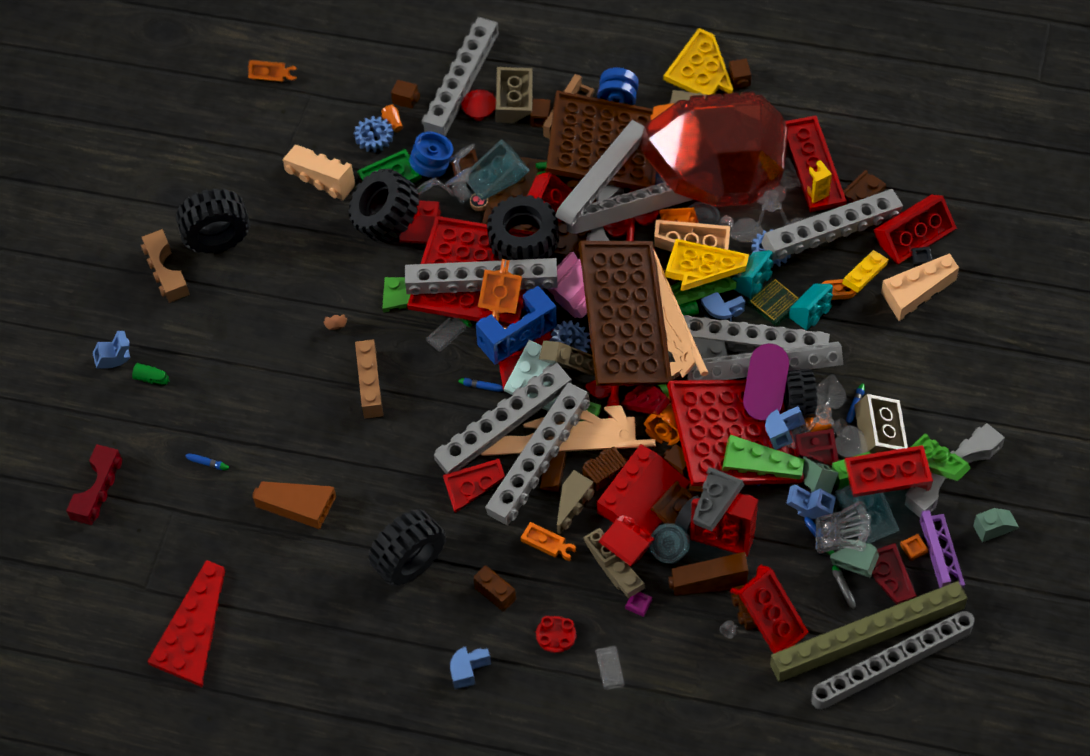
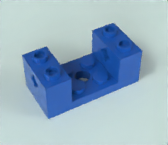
M539 286L529 289L523 294L524 317L520 321L510 324L507 329H504L492 314L481 318L476 323L477 345L494 365L525 347L529 340L535 341L557 326L556 305Z

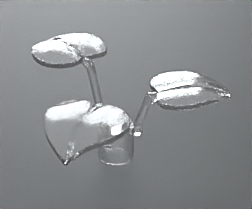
M475 144L460 149L451 157L450 163L454 162L458 172L455 177L448 180L445 185L436 178L425 181L416 189L418 196L428 191L433 185H439L448 191L451 196L455 195L460 203L467 201L472 194L465 182H469L472 168L468 167L461 171L458 162L472 148H475ZM453 185V190L449 189L447 186Z
M771 176L760 185L756 192V201L762 205L758 222L756 223L751 218L738 220L733 225L730 233L733 239L740 242H753L757 234L762 235L763 229L760 225L765 210L774 212L779 209L786 226L790 225L780 204L786 198V190ZM794 218L791 224L804 220V218Z
M832 374L817 386L818 407L812 424L808 427L807 421L804 420L805 424L790 430L793 443L786 445V447L796 449L794 435L809 433L818 422L821 425L830 423L836 434L839 435L835 442L837 453L840 456L849 458L868 451L867 441L861 430L854 426H846L841 433L832 419L831 409L840 408L846 401V392L843 386Z

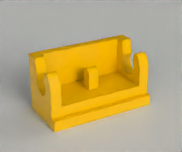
M821 160L816 162L817 172L812 167L809 168V173L813 177L812 190L809 186L807 187V193L812 198L813 203L828 197L830 192L832 174Z

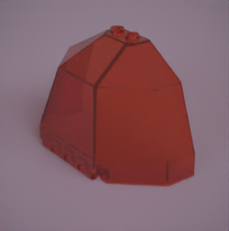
M741 92L740 95L739 93H725L723 98L721 94L706 95L705 98L704 95L690 96L688 101H677L645 124L640 144L646 159L675 193L715 207L746 205L753 203L780 184L785 167L788 128L783 116L763 95H755L754 92Z

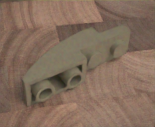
M601 528L583 537L589 550L618 590L621 589L630 598L645 589L644 582L632 568L599 543V540L605 534Z

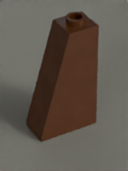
M741 552L673 568L672 576L668 577L669 588H673L674 596L731 590L734 587L746 585L748 579L746 553Z

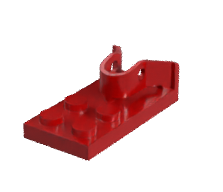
M923 445L849 457L844 460L853 497L913 487L929 491L933 483Z
M763 565L758 566L756 577L740 590L735 588L730 590L731 593L740 596L773 654L794 646L809 633L772 568Z

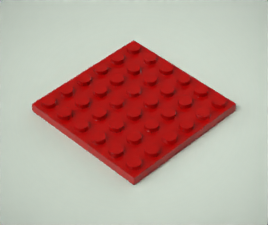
M436 216L421 264L501 261L498 259V256L493 254L489 246L487 224ZM512 228L508 231L509 234L516 237H527L536 233ZM520 289L516 314L500 313L499 323L501 326L508 327L510 324L521 320L523 294H525L527 289ZM481 291L411 294L407 304L408 310L477 322L481 318L492 314V311L478 307Z
M678 380L668 382L667 388L691 486H703L708 476V467L741 479L744 485L803 482V472L800 479L775 477L774 474L767 473L765 475H757V472L749 471L746 473H739L738 470L731 469L729 471H722L727 441L730 435L774 449L766 431V421L753 419L744 408L743 398L746 380ZM784 402L779 412L780 414L786 412ZM790 430L793 443L777 450L798 457Z

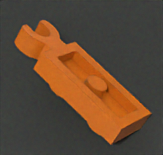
M250 60L248 78L284 81L285 76L289 80H294L296 76H291L290 70H297V67L290 66L285 68V63Z
M532 522L529 523L521 536V542L555 558L558 554H561L565 560L570 561L571 555L566 552L569 550L576 552V547L573 544H565V538Z

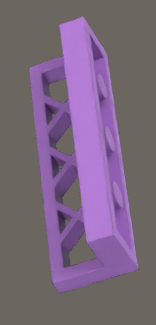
M930 510L922 511L920 523L939 588L951 583L949 573L956 576L959 584L964 588L965 583L944 514L931 516ZM933 522H941L942 528L939 532L935 530ZM939 537L947 542L945 549L940 547ZM944 555L952 559L953 563L950 567L946 566Z

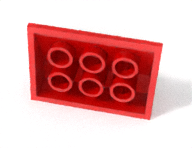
M640 444L597 501V513L613 523L622 515L629 516L635 521L637 526L647 529L652 536L662 521L656 516L657 514L654 511L650 510L651 507L676 481L685 489L690 485V481L659 454Z
M738 494L713 531L694 524L693 517L698 501L701 498L693 499L690 540L736 554L745 552L746 557H748L755 537L758 499L748 494Z

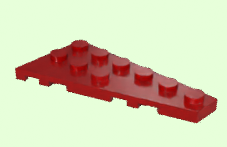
M206 560L148 660L149 665L203 687L204 672L207 667V657L211 647L215 616L219 605L218 600L225 574L223 566Z

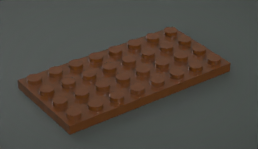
M580 241L578 245L596 386L667 385L669 381H672L653 241Z

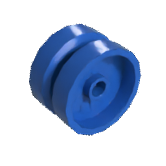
M615 67L607 69L600 76L597 98L635 105L639 79L633 72L624 68Z
M436 132L421 133L416 137L409 158L410 166L415 172L425 177L436 178L446 173L454 150L452 143L444 135Z

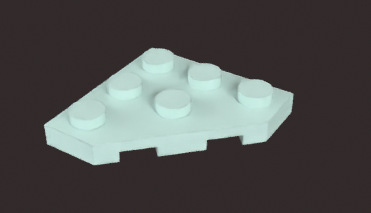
M531 340L528 341L504 387L505 392L512 394L517 388H523L532 377H538L550 365V363L539 360L542 345ZM546 381L543 383V385L546 387H550L553 385V383L550 381ZM534 392L528 394L529 398H536L538 396ZM558 396L542 409L549 411Z

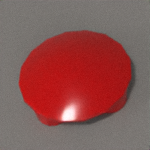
M473 90L463 97L462 109L467 115L474 117L476 121H481L496 110V98L487 90Z
M560 616L543 617L536 630V640L539 645L552 653L568 650L576 639V629L573 621Z

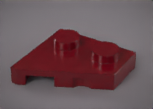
M833 429L794 435L797 455L831 466L832 463L839 461Z

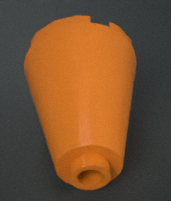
M671 402L659 415L650 414L644 422L646 433L652 439H655L656 442L662 444L665 441L669 442L668 445H673L680 440Z

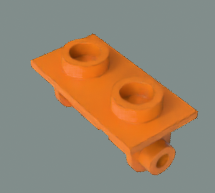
M694 207L659 210L661 216L659 220L688 223L699 222Z

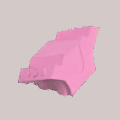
M570 252L557 266L558 288H551L548 291L554 295L555 301L574 318H583L587 313L581 260L577 258L574 252Z

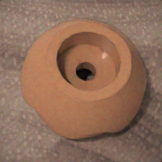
M344 314L341 316L333 315L331 318L325 317L323 322L329 330H336L345 327L347 318H345Z

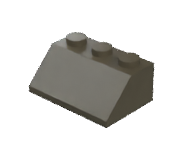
M497 67L496 123H514L532 113L533 68Z
M866 394L854 405L862 453L870 452V454L908 448L900 400Z

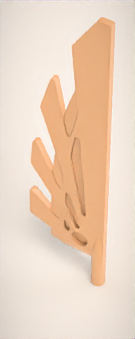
M654 250L667 348L669 352H672L675 362H670L671 376L674 377L680 373L683 378L695 364L701 376H706L708 374L707 368Z
M621 405L604 407V410L612 418L600 419L589 411L583 410L580 420L584 421H580L576 426L572 427L568 439L560 445L559 452L611 449L612 447L616 449L638 448L640 444L645 447H656V440H636L635 417H626ZM545 417L525 423L523 426L524 428L537 429ZM559 421L556 424L561 425L564 422ZM534 433L527 436H504L481 453V455L521 454ZM550 436L546 440H552L554 437Z

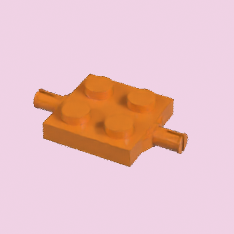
M502 259L500 270H484L478 307L492 311V315L496 316L498 322L500 313L516 314L522 276L513 275L508 272L510 260H506L505 265V259Z

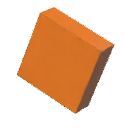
M919 534L902 541L900 544L910 561L927 554L929 551Z

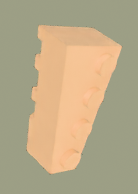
M296 144L283 158L287 173L290 175L294 174L303 182H309L318 190H324L333 198H339L343 201L356 186L352 164H340L341 162L338 159L329 160L324 154L316 155L314 151Z
M656 220L654 246L672 252L675 240L680 239L728 250L730 226Z
M949 253L883 280L881 294L900 321L906 314L916 310L917 306L921 303L927 302L935 293H939L956 281L959 267Z

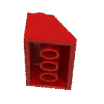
M930 195L873 231L881 248L896 264H899L912 256L913 251H911V248L927 247L957 228L944 197L941 195Z

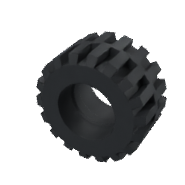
M811 369L789 370L785 386L787 410L798 406L803 418L815 417L817 414L818 397L815 376Z

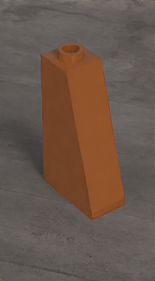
M261 482L259 487L255 488L252 497L255 506L260 509L320 529L336 498L334 487Z

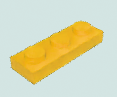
M873 250L844 277L842 284L858 293L887 265L889 259Z

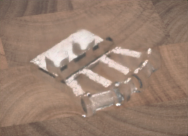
M857 501L840 512L816 518V551L819 554L836 549L841 550L842 548H852L858 551L865 550V542L871 534V527L869 526L871 516L867 513L866 505L863 501ZM861 524V526L843 530V528ZM859 536L858 540H848V539H847V538Z

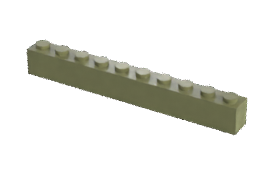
M954 582L771 655L770 666L778 682L784 681L965 609L968 598L959 582Z

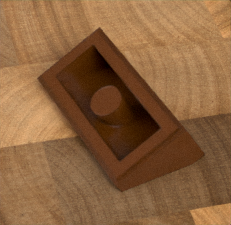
M558 452L557 456L551 459L548 470L542 475L540 489L560 491L566 452Z

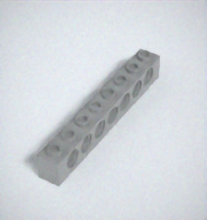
M478 17L476 22L471 25L470 33L465 37L462 49L458 50L455 62L451 63L448 75H445L442 87L438 88L435 100L431 101L428 113L423 116L422 124L424 125L425 132H436L446 136L461 107L463 97L471 88L498 35L497 22Z
M890 189L769 231L764 234L761 244L765 251L770 250L773 252L772 260H781L790 254H798L804 249L815 248L821 243L832 242L841 236L846 237L852 232L863 231L872 225H880L883 221L892 219L900 214L903 204L894 190Z
M556 258L510 260L508 272L513 275L522 276L520 289L529 290L537 286L545 289L558 288ZM502 261L405 265L406 293L418 295L425 293L481 291L484 270H500Z
M684 315L692 337L722 340L725 343L726 351L752 353L757 347L768 343L776 344L781 348L829 343L830 334L821 331L812 332L803 329H787L785 327H771L764 324L755 325L746 322H730L728 320H714L707 317L698 318Z
M839 341L783 348L789 358L788 371L844 365L842 346ZM752 353L705 358L703 361L708 374L701 376L695 364L688 372L687 379L729 380L745 378L748 375Z
M555 363L553 366L552 364L548 365L541 375L532 377L523 388H517L510 398L501 400L494 410L485 412L481 417L482 419L469 424L466 431L462 434L454 435L450 443L438 447L434 454L435 461L446 474L459 471L559 396L568 382L572 384V379L558 363ZM546 381H550L553 383V385L550 387H546L543 385V383ZM534 392L538 396L536 398H529L528 394ZM515 404H521L523 406L519 410H515L512 408ZM501 415L507 417L505 421L497 420V418ZM484 427L492 429L489 433L482 432ZM470 438L476 440L472 445L466 443ZM453 450L461 452L458 456L451 455Z
M569 382L566 384L485 508L489 516L507 526L511 520H515L518 515V509L527 502L530 491L538 485L541 474L548 470L549 462L553 457L557 456L560 445L568 439L572 427L578 424L583 410L586 411L588 409L590 399L587 391ZM568 406H575L573 409H566ZM559 421H564L561 425L556 424ZM550 436L554 437L552 440H546ZM544 452L543 455L536 456L537 453ZM528 468H534L530 472L525 471ZM519 483H522V484H523L522 487H519V488H516V487H515V486H516L517 484H519ZM508 499H512V500H513V501H512L511 503H509V504L504 503V502H505L506 500H508Z

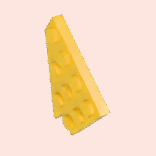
M699 28L664 74V80L691 93L714 96L719 89L732 95L733 87L715 36Z
M676 239L665 271V277L681 280L680 290L685 291L745 272L749 254Z

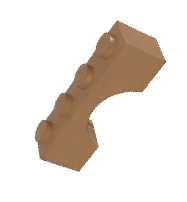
M163 229L143 236L144 244L141 245L144 255H149L147 262L150 269H155L153 276L156 283H161L159 290L162 297L166 296L170 303L190 295L181 271L169 270L163 266L165 259L171 254V249Z
M374 339L355 342L364 419L383 416Z

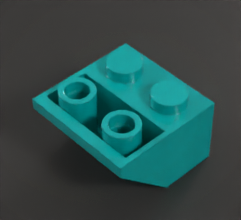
M770 250L752 252L749 256L745 272L735 274L732 278L737 282L736 289L734 290L750 299L755 293L758 294L765 280L768 281L772 275L773 252Z
M813 284L790 307L789 318L805 330L815 326L823 313L827 314L832 307L833 285Z

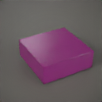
M638 592L629 598L625 609L644 617L653 597Z

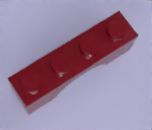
M96 444L89 459L92 469L97 473L96 482L87 491L74 494L66 510L70 520L88 525H93L94 520L99 517L102 502L106 501L107 491L114 483L117 469H120L122 465V458L118 449Z

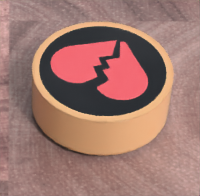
M483 193L473 194L470 198L471 208L475 211L486 209L488 197Z

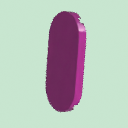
M768 343L757 347L750 358L743 405L746 412L758 421H766L767 417L776 409L780 412L783 404L789 358L785 350L776 344Z

